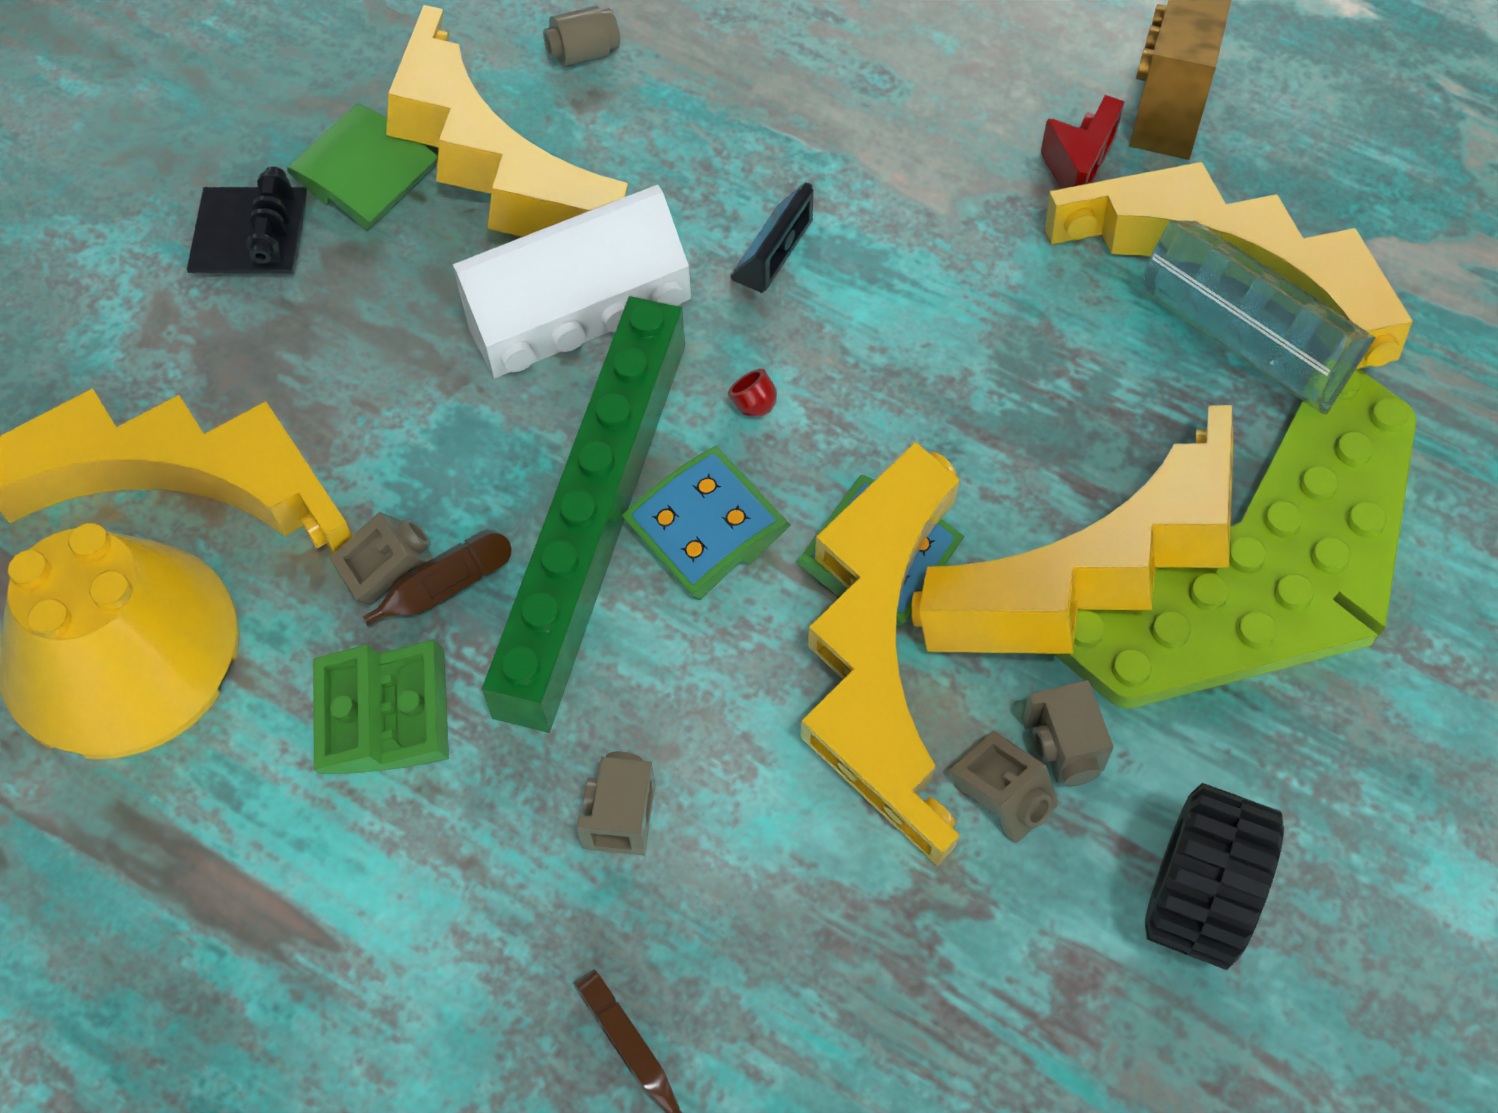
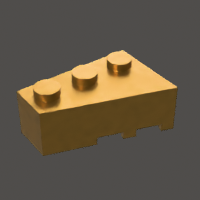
M1168 0L1167 5L1157 3L1136 76L1137 80L1146 82L1129 147L1190 160L1215 73L1231 0Z

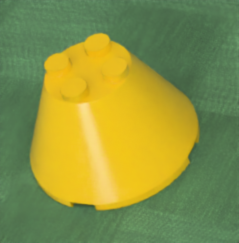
M85 523L74 529L60 531L44 538L29 550L15 555L10 561L7 569L10 581L0 634V693L15 721L39 743L50 749L55 747L63 751L82 754L85 759H115L132 756L163 745L183 733L197 722L220 696L221 693L218 687L227 673L230 662H236L240 638L239 621L234 602L224 583L212 568L195 555L169 544L108 532L96 523Z

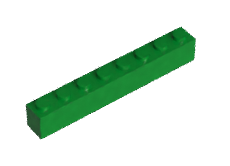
M632 296L628 297L482 686L492 719L547 733L551 731L625 520L622 515L630 506L685 349L682 307Z

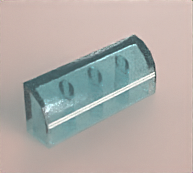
M1170 220L1145 268L1143 287L1147 295L1299 399L1326 415L1376 338L1197 221Z

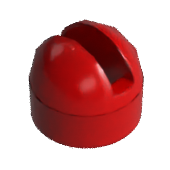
M761 368L753 370L737 380L730 387L728 396L736 408L744 415L763 416L771 412L775 406L777 390L769 375Z

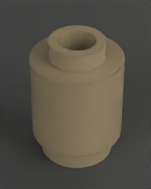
M592 6L551 16L549 28L543 29L544 43L551 59L557 58L563 67L608 56L611 49L619 48L620 46L618 24L610 8L600 10L598 6Z

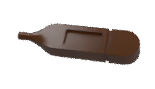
M486 529L464 540L465 543H459L398 578L378 608L363 616L367 625H370L382 617L416 615L428 610L480 580L483 575L487 576L505 565L511 556L512 550L509 540L495 530Z
M594 969L574 983L577 992L597 1023L599 1022L601 1029L644 1093L665 1113H682L663 1068L620 1004L616 1002L614 995L598 972Z

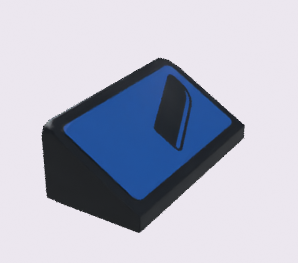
M805 182L775 208L731 273L730 278L733 281L760 293L768 289L813 221V185Z

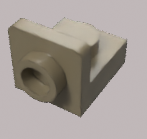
M379 512L330 556V559L358 602L371 605L398 578L407 573L411 568H417L433 559V556L427 549L431 541L417 523L411 519L402 521Z
M992 731L949 769L955 786L998 815L1005 836L1015 843L1019 842L1033 828L1042 825L1058 805L1046 765L995 731Z

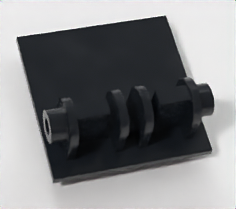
M274 166L266 168L265 172L258 176V187H203L187 272L294 273L307 188L291 187L285 171Z

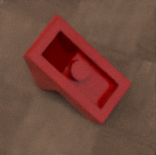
M1105 95L1095 114L1086 113L1080 128L1051 118L1046 121L1041 154L1061 189L1094 182L1117 136L1125 101Z

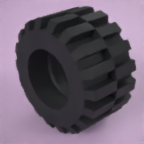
M1201 783L1192 791L1176 822L1153 887L1145 917L1147 940L1219 968L1229 969L1245 951L1266 903L1283 844L1284 826L1282 812L1205 783Z

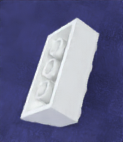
M658 184L453 264L469 331L494 379L510 372L523 371L532 363L560 352L572 351L584 342L609 332H616L629 296L679 306L681 303L691 299L689 264L665 196Z

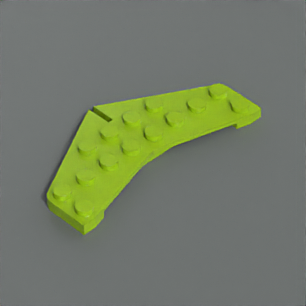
M1334 354L1323 364L1331 370L1330 372L1320 367L1328 373V376L1318 370L1242 521L1231 526L1229 568L1155 567L1152 610H1078L1073 654L1054 655L1084 681L1089 680L1091 687L1112 704L1122 708H1136L1372 646L1376 638H1379L1386 628L1417 422L1413 409L1405 401L1359 368L1345 371Z

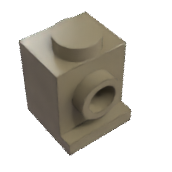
M1089 680L1029 694L1022 722L1025 730L1033 728V741L1037 755L1042 763L1050 762L1056 782L1064 781L1067 786H1077L1099 777L1107 765L1114 746Z
M622 751L610 752L606 757H601L598 778H588L586 782L583 802L584 816H578L577 831L583 849L645 856L655 792L652 762L643 761L638 755Z

